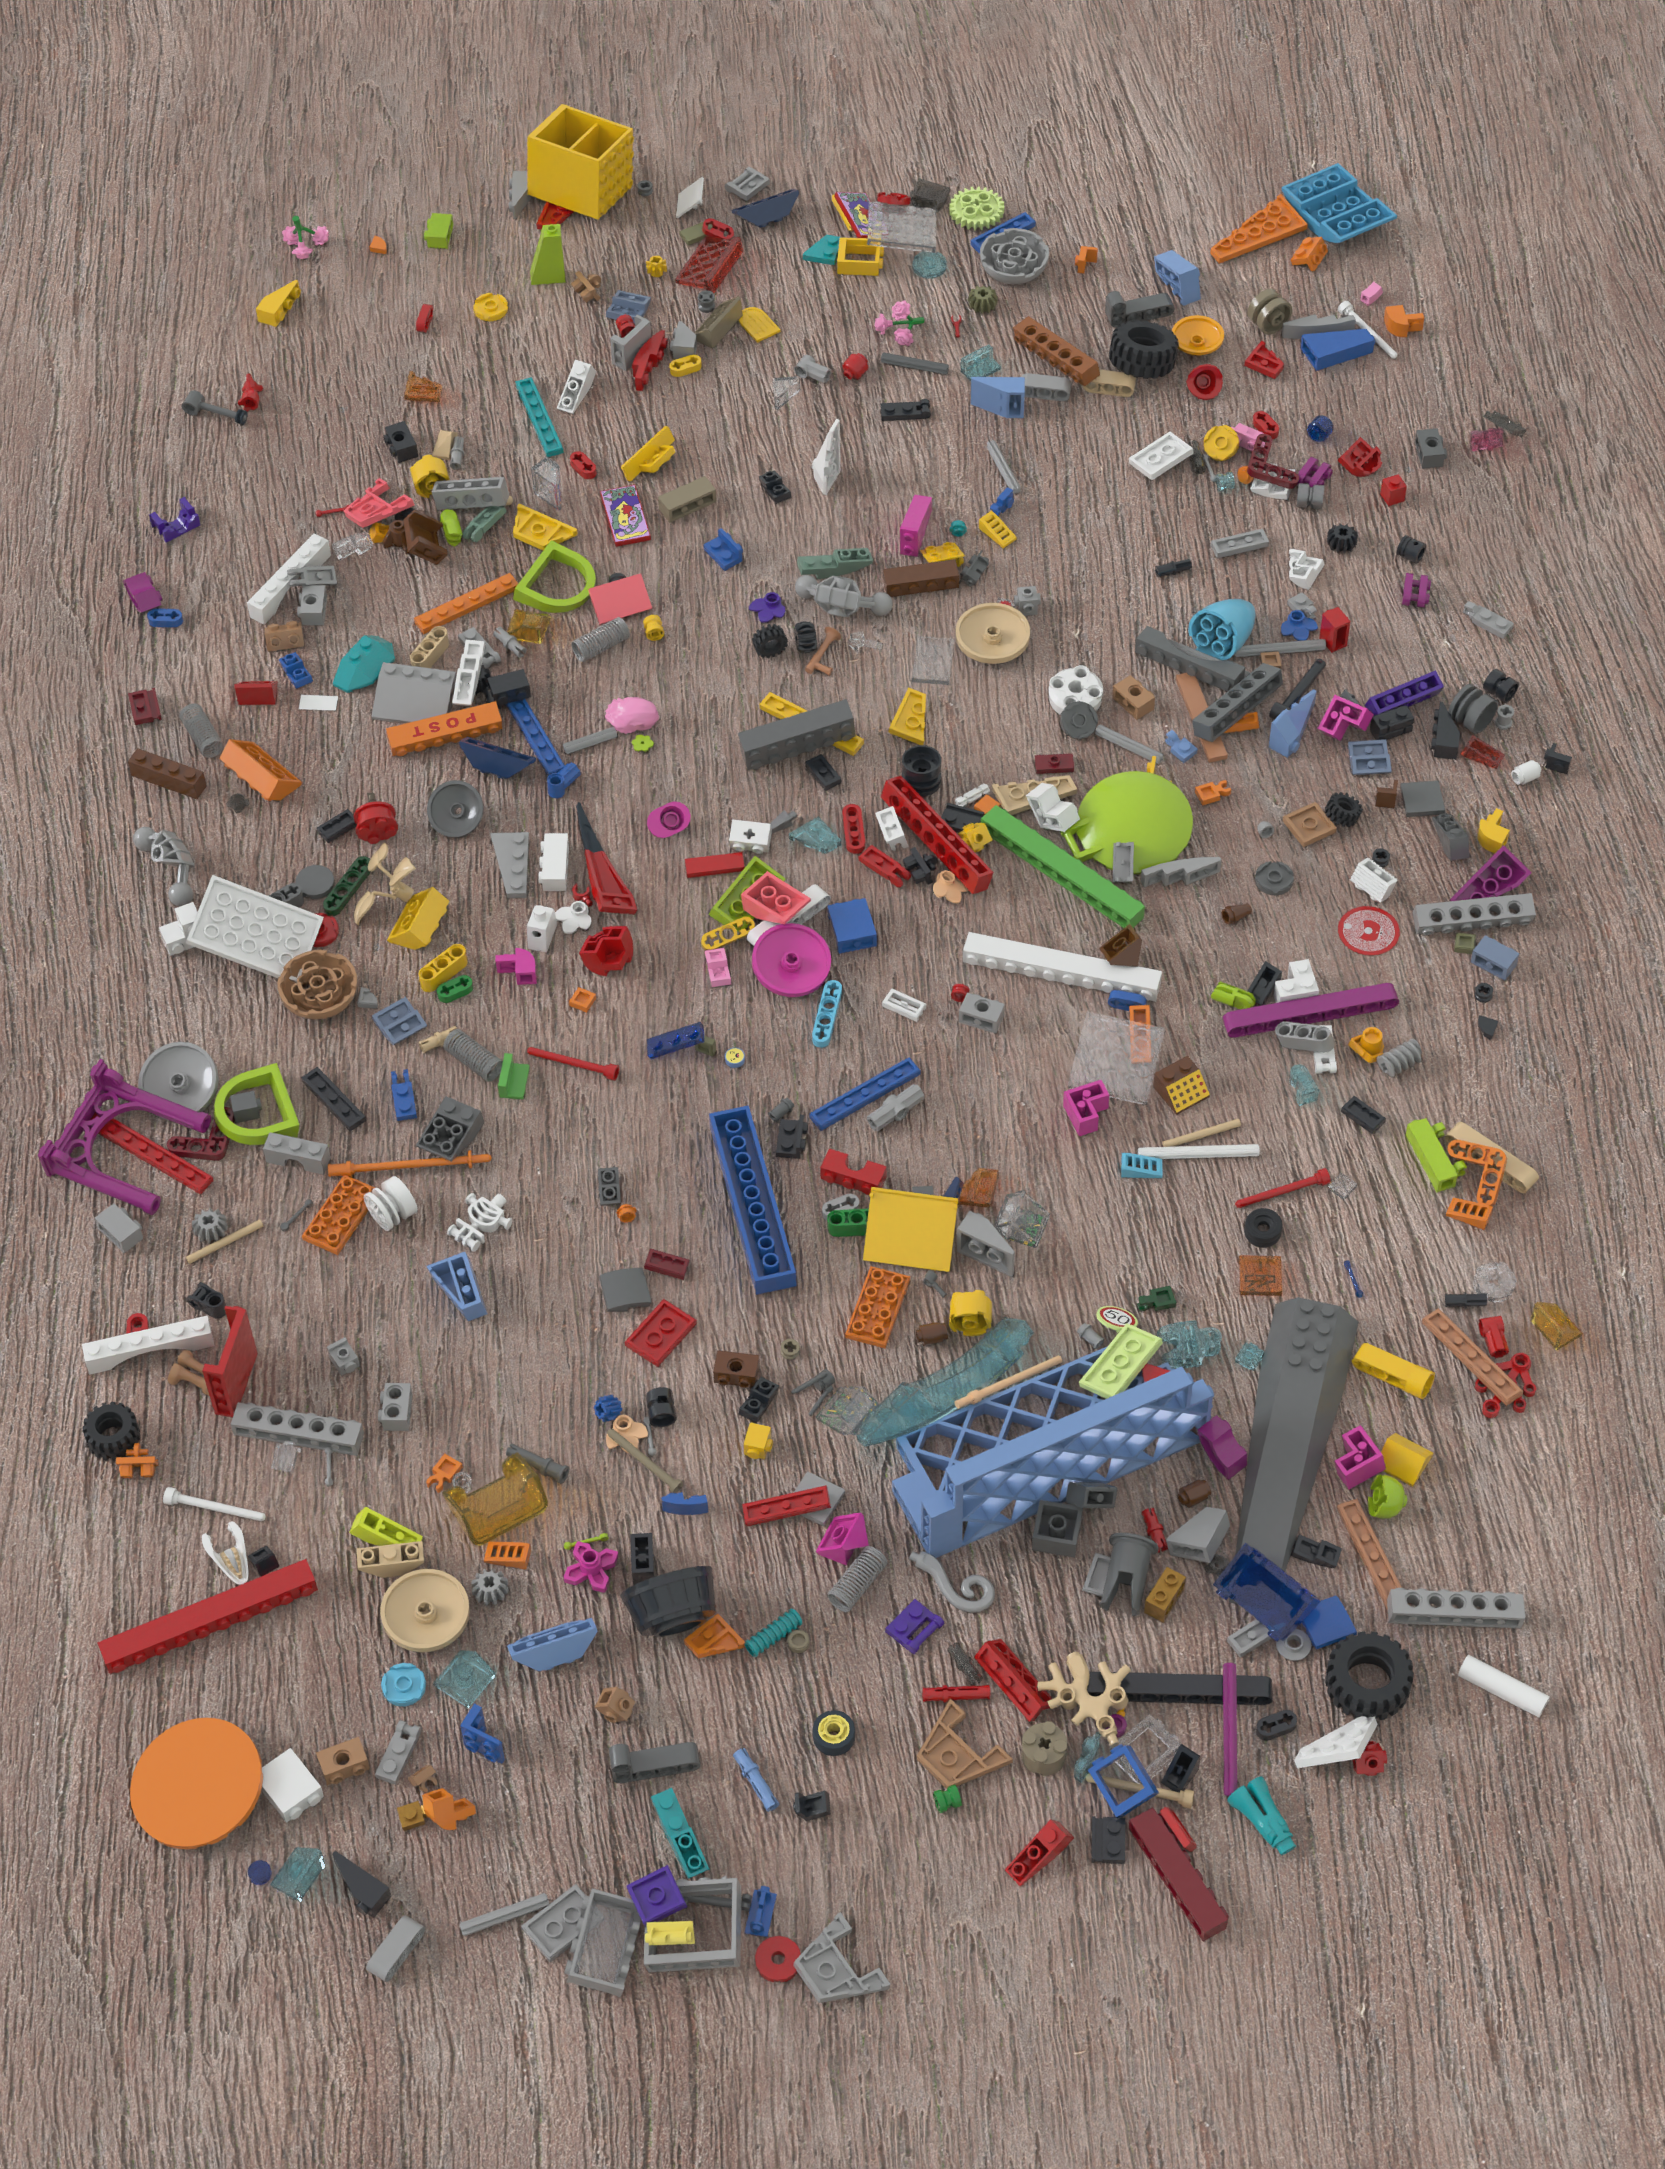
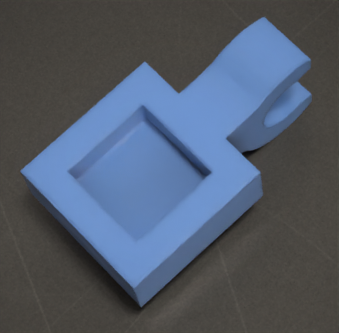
M1173 730L1166 733L1168 738L1165 742L1171 746L1170 752L1181 762L1185 763L1197 754L1198 749L1185 737L1180 740Z

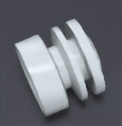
M392 1176L381 1184L382 1191L379 1188H374L372 1193L368 1192L363 1197L371 1216L385 1231L391 1230L393 1225L397 1226L400 1223L399 1216L402 1219H407L418 1210L412 1194L396 1176Z

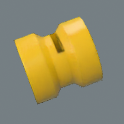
M649 615L643 620L648 640L657 641L664 636L662 621L658 615Z

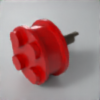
M367 793L369 803L357 808L353 818L357 824V836L370 844H376L380 840H386L396 835L398 831V823L395 819L396 811L391 804L376 801L375 793Z

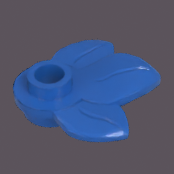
M1300 610L1292 611L1288 615L1287 621L1281 625L1282 635H1293V638L1297 641L1307 640L1309 631L1318 629L1315 620L1307 618Z

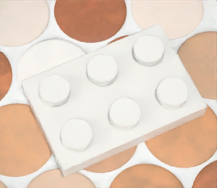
M1168 432L1131 456L1129 464L1149 479L1154 480L1192 455L1193 448L1173 433Z

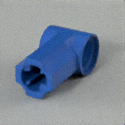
M568 763L558 773H552L547 777L548 794L550 797L561 798L564 796L565 789L581 775L576 764Z

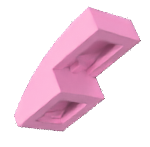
M725 949L706 950L705 957L711 986L730 985L731 977Z

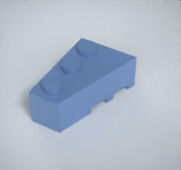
M466 1252L426 1266L434 1281L467 1321L488 1314L472 1263Z

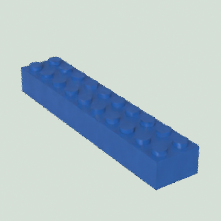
M749 1105L710 1113V1129L755 1293L758 1295L795 1287L797 1282L794 1263Z

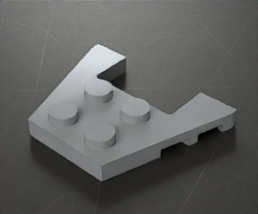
M841 1912L834 1917V1920L827 1928L823 1929L818 1938L812 1941L794 1961L793 1966L818 2003L888 1990L891 1985L880 1968L858 1978L838 1950L834 1942L850 1934L852 1931L851 1926Z

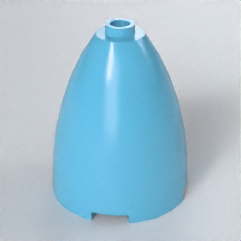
M1227 599L1215 602L1197 612L1191 618L1188 628L1189 636H1192L1197 646L1196 650L1220 660L1230 659L1245 644L1252 632L1256 618L1255 607L1246 600Z

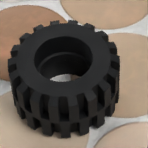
M105 1402L102 1403L101 1407H94V1411H89L87 1414L88 1418H85L83 1421V1433L90 1452L99 1459L103 1457L105 1461H108L109 1458H112V1461H116V1457H126V1450L133 1449L134 1444L138 1443L137 1440H140V1429L134 1412L128 1406L125 1407L123 1403L116 1405L115 1402H110L107 1405ZM108 1428H121V1430L114 1435H102V1433Z

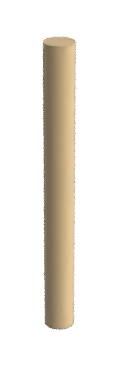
M1235 1119L1163 1141L1162 1144L1163 1147H1175L1240 1127L1241 1122L1239 1119Z
M259 1219L186 1256V1259L191 1264L264 1227L263 1223Z

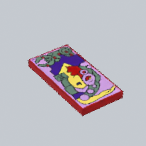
M835 193L834 197L857 238L889 241L891 236L866 193Z
M635 484L600 491L615 547L651 540Z

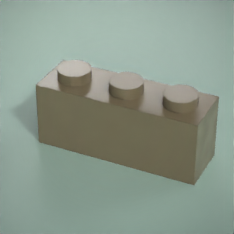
M705 476L659 496V510L669 523L715 503L716 489Z

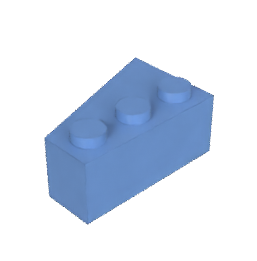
M1173 250L1154 256L1156 273L1166 285H1170L1174 289L1172 293L1181 298L1180 303L1183 306L1201 299L1200 272L1196 266Z

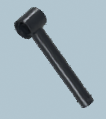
M1317 659L1282 704L1279 702L1274 703L1269 713L1270 718L1275 720L1283 710H1291L1292 704L1297 703L1326 667L1324 660Z

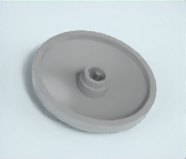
M174 1042L158 1048L147 1058L139 1074L138 1088L197 1112H202L209 1106L216 1094L219 1082L218 1070L214 1060L201 1047L189 1042Z

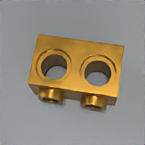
M1166 1567L1145 1600L1144 1613L1164 1623L1185 1590L1186 1576Z

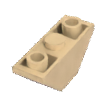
M422 1541L357 1548L358 1570L381 1578L403 1576L424 1563Z

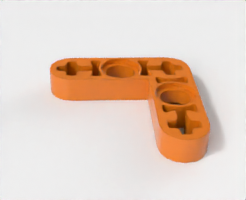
M1455 1139L1451 1141L1447 1150L1452 1158L1484 1166L1477 1192L1478 1203L1494 1206L1507 1164L1506 1154L1498 1148ZM1460 1145V1148L1462 1150L1467 1151V1157H1465V1152L1458 1151V1153L1455 1154L1454 1150L1452 1149L1457 1148V1146ZM1475 1149L1483 1151L1480 1159L1472 1158V1152ZM1497 1154H1500L1502 1161H1498L1496 1165L1500 1171L1494 1169L1495 1161L1492 1159ZM1490 1173H1495L1498 1176L1497 1181L1493 1184L1486 1181V1177ZM1484 1186H1487L1488 1188H1495L1494 1191L1491 1189L1489 1191V1196L1492 1199L1487 1200V1202L1484 1203V1200L1481 1197L1486 1196L1488 1191L1486 1188H1484Z

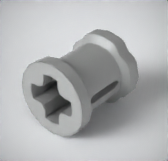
M1501 705L1497 709L1498 717L1495 720V725L1499 729L1506 730L1512 726L1511 718L1514 716V709L1509 705Z

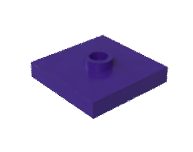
M668 1865L626 1885L645 1928L647 1927V1922H658L687 1907Z

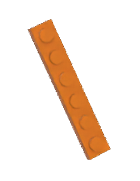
M508 573L415 617L414 623L423 634H426L434 627L445 625L514 592L519 583Z

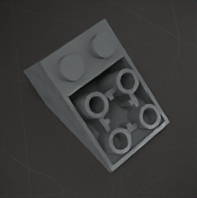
M445 1096L417 1142L416 1147L452 1162L475 1139L483 1126L484 1119L481 1111Z

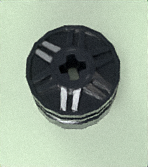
M917 745L909 748L902 755V777L920 796L932 795L941 786L942 757L940 753L933 747Z

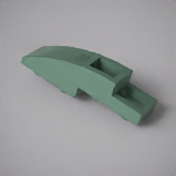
M869 548L835 549L833 555L800 556L797 558V565L801 575L815 574L817 579L849 574L873 563Z

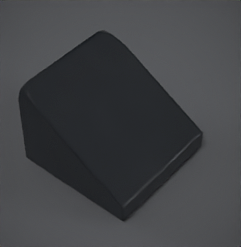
M267 1545L248 1556L260 1576H264L279 1567L275 1554Z

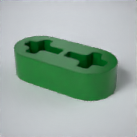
M461 975L439 985L437 988L438 999L443 1003H449L468 995L473 990L472 979L467 975Z

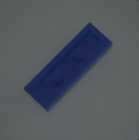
M697 1022L647 1039V1056L650 1059H654L705 1042L704 1025L701 1022Z

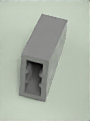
M1205 1507L1166 1539L1170 1555L1210 1563L1230 1527L1227 1511L1211 1507Z

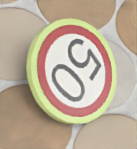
M1103 1306L1096 1313L1097 1319L1103 1325L1116 1330L1117 1333L1121 1331L1126 1323L1135 1327L1138 1324L1136 1317L1132 1313L1119 1307Z

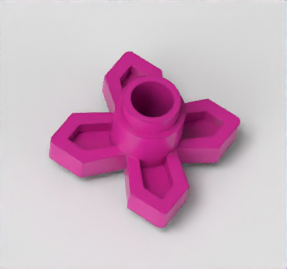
M577 1541L573 1550V1556L578 1563L567 1567L564 1574V1582L576 1586L588 1579L593 1590L605 1593L609 1584V1577L604 1571L615 1567L618 1560V1552L606 1548L598 1553L596 1550L591 1549L590 1544Z

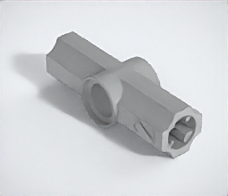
M917 1084L911 1085L897 1096L895 1094L890 1095L885 1099L880 1108L867 1116L870 1127L874 1131H879L894 1120H902L908 1114L909 1109L925 1099V1095Z

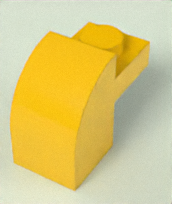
M1497 808L1492 815H1488L1486 820H1480L1477 834L1479 844L1492 853H1496L1503 845L1507 844L1510 832L1509 829L1500 826L1503 811Z

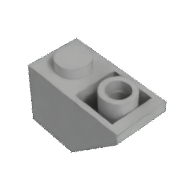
M678 321V326L673 331L674 340H671L670 344L673 358L679 359L689 355H696V334L682 321Z

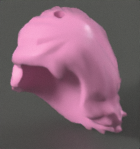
M639 697L613 699L605 711L607 722H610L616 731L624 734H631L636 730L651 729L659 720L656 706L652 702Z

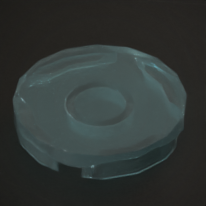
M927 250L918 253L914 257L912 268L918 276L933 279L944 274L947 261L941 253H932V251Z

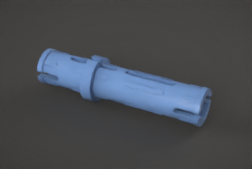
M745 1748L737 1750L733 1757L739 1764L743 1777L747 1778L766 1811L775 1810L779 1806V1802L761 1776L759 1766L752 1761Z

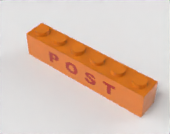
M495 701L386 728V735L392 756H404L408 752H420L429 747H440L445 743L460 742V740L466 737L476 738L481 734L496 733L502 729V720Z

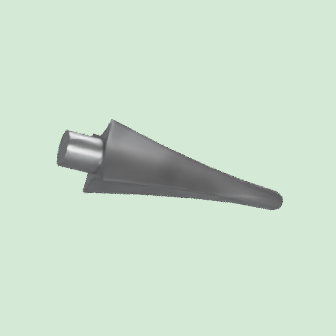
M783 810L770 823L772 833L793 826L791 820L797 817L795 811L793 810L787 814Z

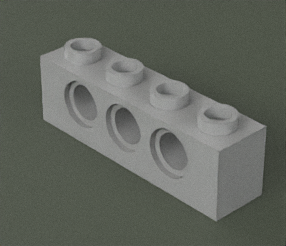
M504 477L436 481L432 490L437 510L504 506L510 495Z

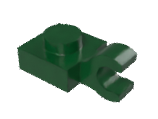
M1170 1286L1150 1289L1148 1296L1138 1297L1139 1303H1137V1307L1140 1312L1146 1311L1154 1306L1155 1311L1176 1307V1300Z

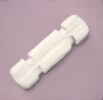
M982 784L978 786V789L974 788L963 794V797L956 798V805L965 807L967 803L971 804L982 798V795L989 794V786Z

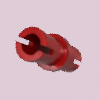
M1149 1508L1143 1510L1141 1515L1147 1526L1146 1532L1148 1536H1151L1152 1541L1157 1543L1159 1547L1157 1553H1160V1548L1162 1552L1168 1550L1163 1533L1164 1527L1159 1523L1155 1509L1150 1508L1149 1511Z

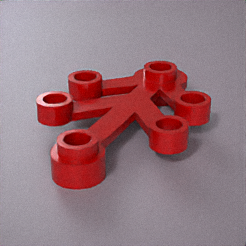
M1516 1353L1511 1357L1510 1361L1496 1363L1502 1371L1511 1370L1508 1376L1516 1384V1378L1520 1374L1524 1383L1523 1394L1526 1397H1533L1535 1395L1536 1386L1532 1383L1528 1372L1531 1368V1360L1527 1354ZM1477 1379L1475 1390L1479 1393L1486 1392L1488 1387L1478 1386V1384L1483 1383ZM1531 1388L1533 1391L1529 1392L1526 1389ZM1496 1395L1493 1399H1488L1483 1403L1482 1413L1487 1418H1495L1499 1414L1502 1401ZM1520 1396L1514 1401L1513 1410L1517 1413L1524 1412L1526 1401ZM1516 1404H1522L1523 1407H1518Z

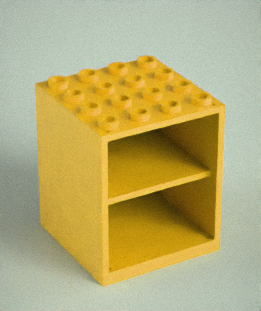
M561 104L527 136V195L598 220L633 186V128Z

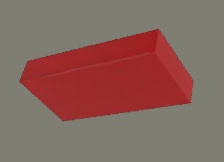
M1166 1806L1159 1812L1183 1847L1190 1852L1195 1850L1197 1844L1176 1813Z

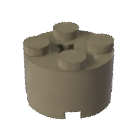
M1046 1721L1035 1724L1023 1734L1021 1758L1025 1767L1030 1772L1040 1773L1043 1776L1053 1775L1062 1769L1067 1756V1738L1064 1732L1053 1722Z

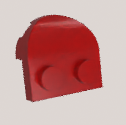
M1361 437L1337 460L1349 473L1357 477L1369 476L1375 473L1382 465L1380 449L1377 446L1373 449Z

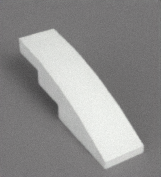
M466 640L464 654H462L460 668L457 671L452 702L454 705L472 706L484 655V641Z

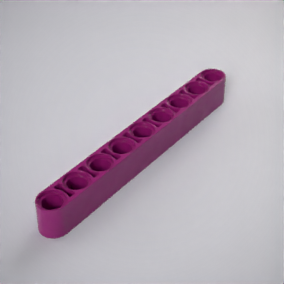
M1382 983L1230 1011L1222 1019L1228 1036L1236 1038L1274 1031L1277 1025L1282 1022L1312 1024L1388 1010L1396 1007L1399 1004V999L1392 983Z

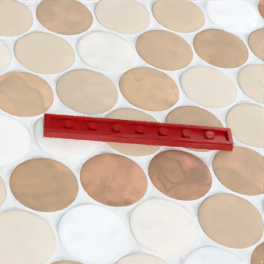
M96 1111L90 1120H93L98 1116ZM114 1118L108 1121L98 1133L200 1195L214 1181L211 1175Z

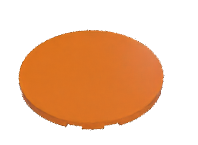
M217 1718L191 1719L164 1731L145 1749L133 1772L130 1800L133 1813L140 1826L154 1840L177 1849H197L207 1844H215L228 1837L230 1832L237 1826H241L249 1817L261 1793L263 1783L262 1760L256 1745L238 1726Z

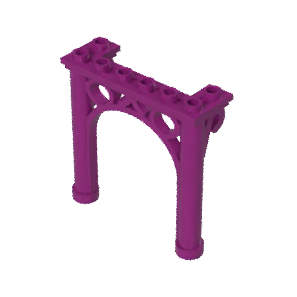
M100 1059L90 1072L94 1086L86 1093L82 1105L76 1109L73 1119L65 1126L64 1133L60 1139L56 1140L54 1144L48 1139L46 1144L40 1148L38 1153L39 1160L48 1177L57 1174L141 1208L147 1214L154 1215L161 1203L160 1196L106 1175L93 1164L92 1147L97 1134L112 1118L132 1110H143L200 1133H205L211 1123V1115L205 1112H197L124 1082L121 1074L113 1069H108L104 1060ZM118 1098L126 1100L128 1103L120 1105ZM105 1101H114V1108L107 1111L100 1110ZM96 1111L98 1116L95 1119L90 1120ZM83 1131L85 1132V1141L78 1139ZM76 1147L85 1148V1153L77 1158L70 1157ZM87 1161L90 1170L83 1168L79 1165Z

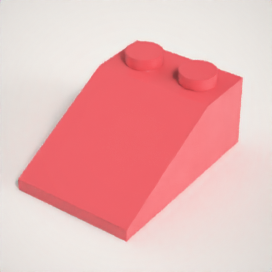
M768 871L741 894L744 911L757 919L780 924L787 923L811 901V898Z

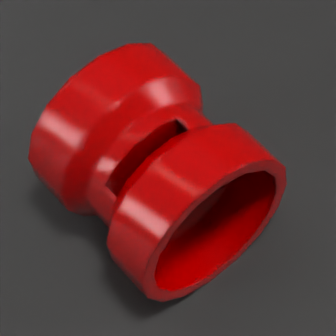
M621 315L616 320V326L622 338L635 328L630 315Z

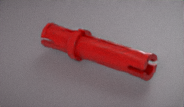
M990 1685L922 1687L923 1702L943 1701V1703H948L950 1699H990Z

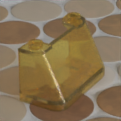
M518 1452L506 1458L502 1463L504 1476L466 1495V1492L460 1486H453L442 1492L445 1502L470 1541L475 1545L486 1544L542 1514L547 1509L548 1500L539 1475Z

